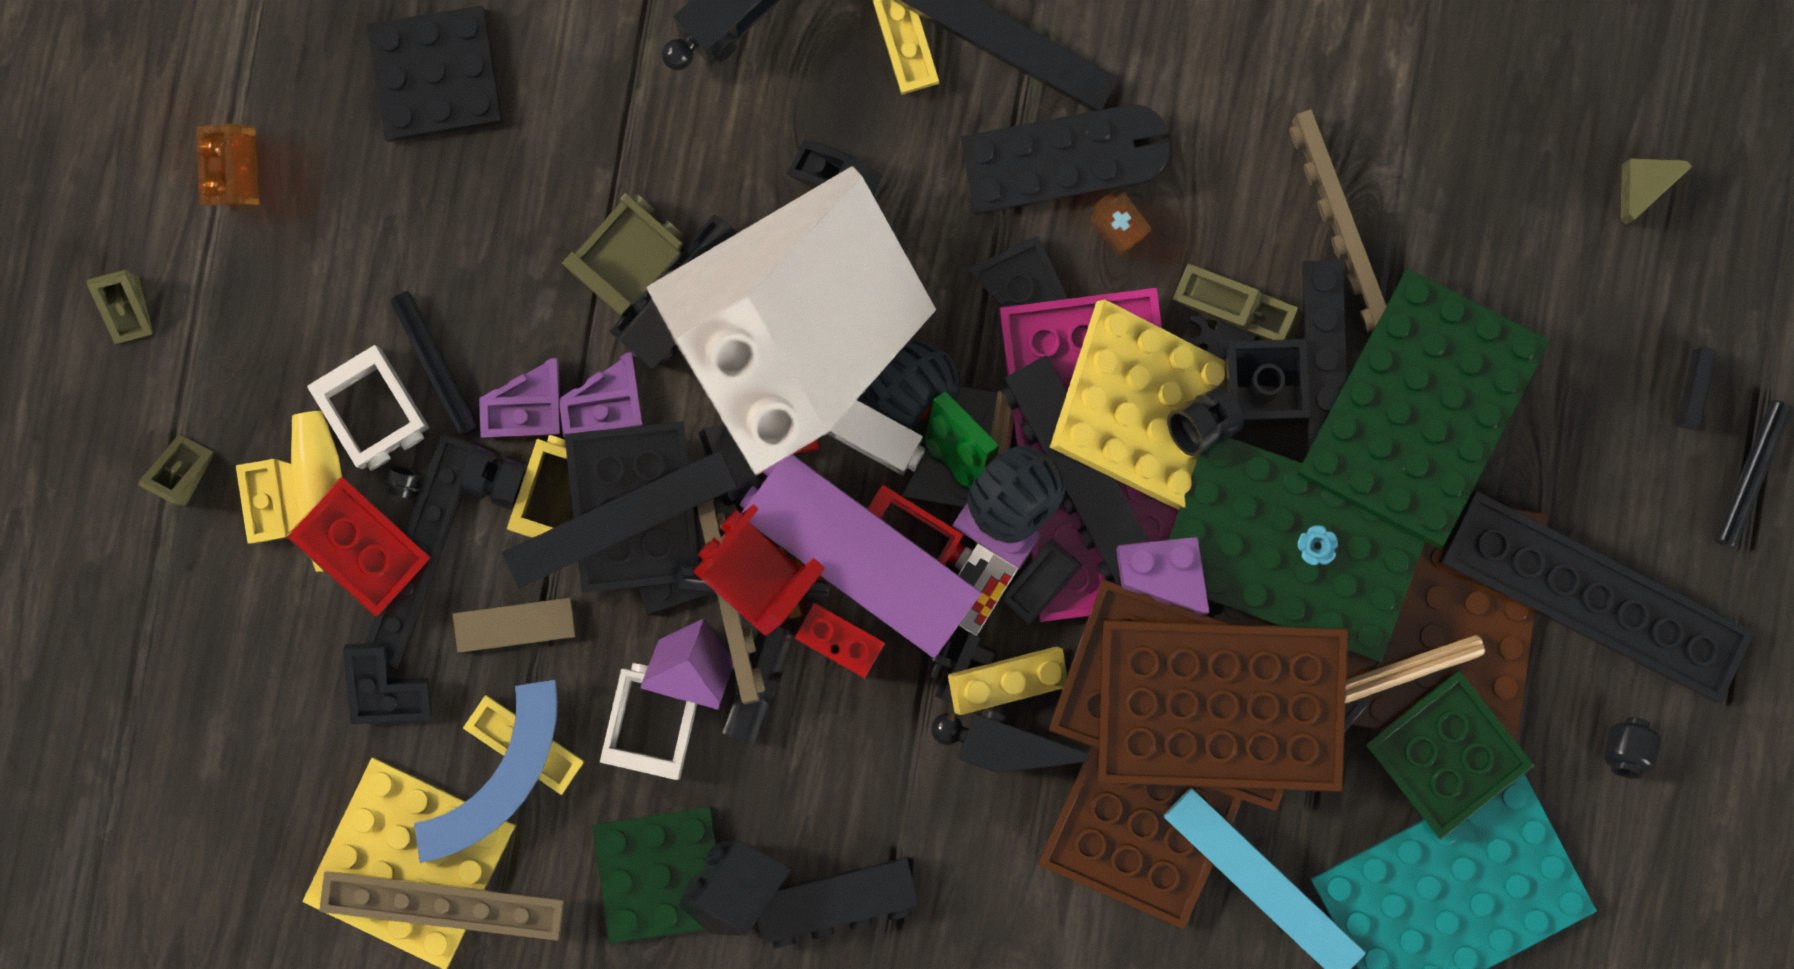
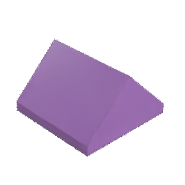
M705 618L658 640L643 678L641 689L718 709L734 666L732 656Z

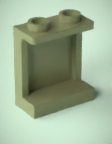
M626 193L620 198V204L575 254L571 252L562 262L569 272L621 317L647 290L646 287L657 279L685 247L680 241L684 235L673 224L666 220L661 225L651 216L655 209L638 194L632 199Z

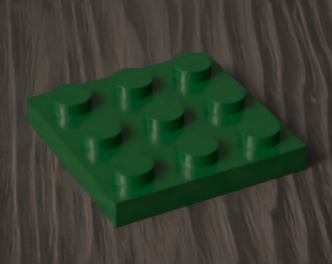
M1460 671L1454 672L1363 744L1440 840L1534 766Z
M711 807L592 825L609 943L705 929L677 905L684 897L683 889L692 877L700 874L707 863L705 861L706 855L716 845Z

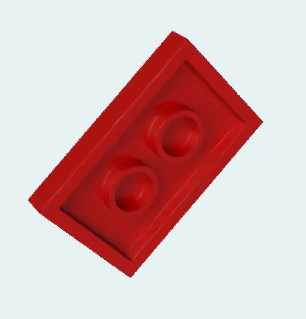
M340 477L286 535L293 544L374 617H378L430 559L421 548L343 477Z

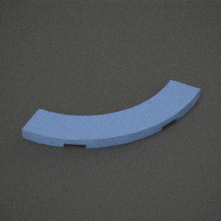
M556 680L515 686V724L502 762L483 788L468 801L444 815L414 823L420 863L443 858L479 842L498 829L526 800L545 767L553 742L558 706Z

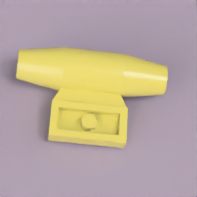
M322 411L292 415L291 464L279 459H270L236 465L248 544L287 538L286 535L332 485L342 477L339 456L326 417ZM313 562L316 572H324L316 563Z

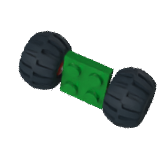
M924 342L905 344L864 391L866 405L919 435L926 431L924 443L930 454L936 459H941L952 470L955 479L962 486H967L970 489L967 497L970 515L983 533L992 539L1009 544L1028 538L1053 516V513L1057 511L1064 498L1065 484L1057 465L1046 454L1027 446L1011 448L996 458L999 445L955 402L960 392L961 383L958 370L950 356L932 344Z

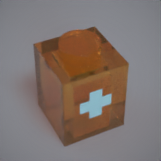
M1124 192L1116 198L1110 193L1093 206L1096 213L1092 215L1090 222L1118 258L1146 238L1152 231V228Z

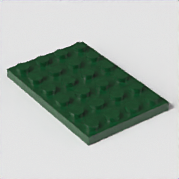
M1407 268L1303 461L1297 476L1441 550L1550 340Z
M1233 438L1218 442L1213 448L1199 455L1191 476V488L1184 495L1186 508L1180 506L1169 540L1198 538L1207 599L1280 626L1347 628V650L1382 662L1425 541L1297 476L1302 465L1300 462ZM1312 526H1323L1326 528V531L1333 532L1337 537L1338 547L1335 548L1336 555L1327 564H1308L1302 558V551L1298 549V540L1301 534L1307 533L1308 529ZM1316 542L1314 548L1319 550L1322 548V544Z

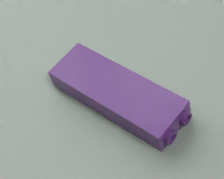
M793 454L765 469L763 473L768 477L759 489L752 486L740 503V506L744 508L743 512L752 504L759 508L749 523L804 564L814 557L825 567L820 574L823 578L931 657L935 658L981 596L982 592Z

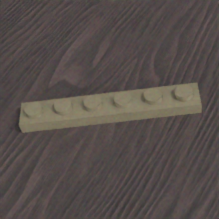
M1310 109L1296 114L1292 120L1293 127L1289 128L1295 148L1297 150L1303 149L1308 162L1303 164V168L1310 186L1316 185L1321 200L1317 201L1320 215L1325 223L1330 222L1335 236L1331 238L1335 254L1339 260L1345 259L1349 273L1345 274L1348 288L1352 296L1358 295L1363 310L1359 311L1362 325L1367 333L1373 332L1386 308V304L1315 117Z
M712 498L697 505L706 544L713 537L719 540L725 533L720 528L726 520L724 512H716L714 499ZM717 593L742 703L746 705L759 702L758 692L765 691L760 667L752 668L749 653L756 652L751 628L743 629L740 613Z
M325 871L319 912L558 941L560 939L565 899Z

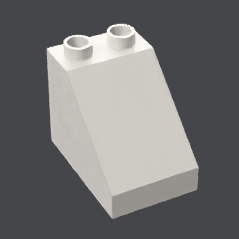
M853 166L646 287L678 346L755 475L826 434L936 311L866 182Z

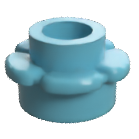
M1323 526L1310 527L1308 532L1301 534L1298 540V549L1302 551V558L1308 564H1327L1336 555L1335 548L1338 547L1337 537L1333 532L1326 531V528ZM1320 542L1322 548L1317 550L1314 548V544Z

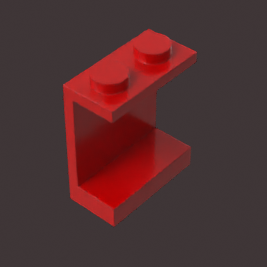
M752 504L742 514L735 510L724 521L720 528L725 533L719 540L713 537L702 548L698 556L703 560L693 572L767 636L784 622L825 567L814 557L801 568L749 523L759 510V508Z

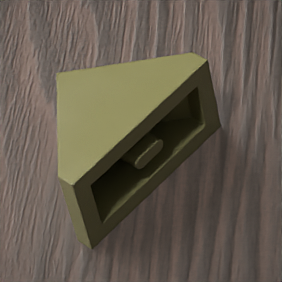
M1631 158L1623 163L1620 220L1625 225L1635 220L1692 166L1687 161Z
M122 270L87 280V286L114 344L153 334L139 276L127 270Z
M179 434L140 479L138 486L173 504L187 506L214 452Z

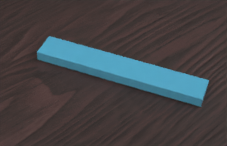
M1192 787L1163 815L1170 824L1324 969H1351L1366 954L1351 937Z

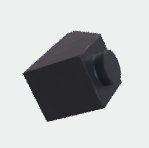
M807 140L803 141L787 172V175L814 189L853 166L863 177L873 196L883 177L853 155Z

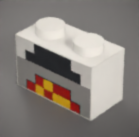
M977 544L974 550L966 547L954 566L960 570L958 574L960 577L982 592L959 625L976 636L1018 570L1017 567L980 544Z

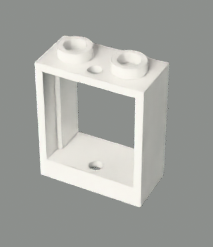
M373 345L307 386L357 468L364 469L368 466L370 471L379 468L391 459L388 455L390 452L400 446L404 450L415 446L424 439L422 433L429 429L428 424L384 352L376 345ZM378 369L410 423L362 452L329 398Z
M857 400L826 433L904 476L907 469L916 470L926 449L920 446L923 436Z
M632 663L631 670L621 669L600 763L679 780L697 708L696 703L686 701L673 761L617 748L632 681L642 683L648 668L646 665Z

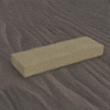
M572 598L453 613L457 653L576 637Z

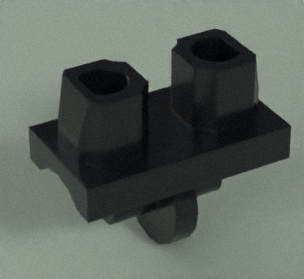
M962 631L950 659L948 658L954 644L948 641L935 658L926 653L924 657L934 661L928 676L939 680L944 667H947L935 696L953 704L948 674L967 670L969 664L977 667L990 664L995 651L984 643L979 642L980 637Z

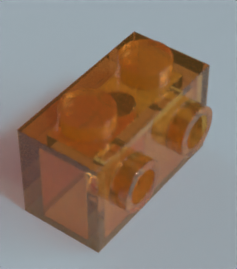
M238 124L196 126L200 206L228 208L259 205L255 127Z

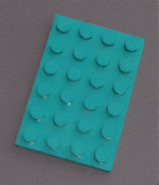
M1525 774L1520 776L1441 840L1435 836L1424 820H1421L1310 878L1330 918L1366 952L1355 964L1357 969H1488L1597 912Z

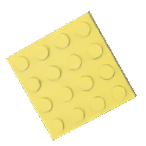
M1105 299L1097 301L1050 448L1177 510L1180 509V506L1186 508L1184 495L1191 488V476L1199 456L1192 457L1186 455L1177 447L1169 433L1167 425L1168 415L1172 410L1188 401L1194 400L1196 396L1212 387L1220 386L1225 388V361Z
M372 757L302 902L316 909L320 908L325 871L485 890L516 825L506 820L498 829L479 842L443 858L420 863L414 823L444 815L466 801ZM327 913L442 969H448L466 931L465 929Z

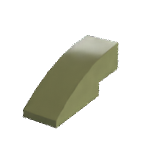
M1189 263L1173 296L1175 302L1211 319L1221 320L1256 335L1255 337L1260 340L1293 339L1303 317V313L1296 306L1264 295L1258 289Z

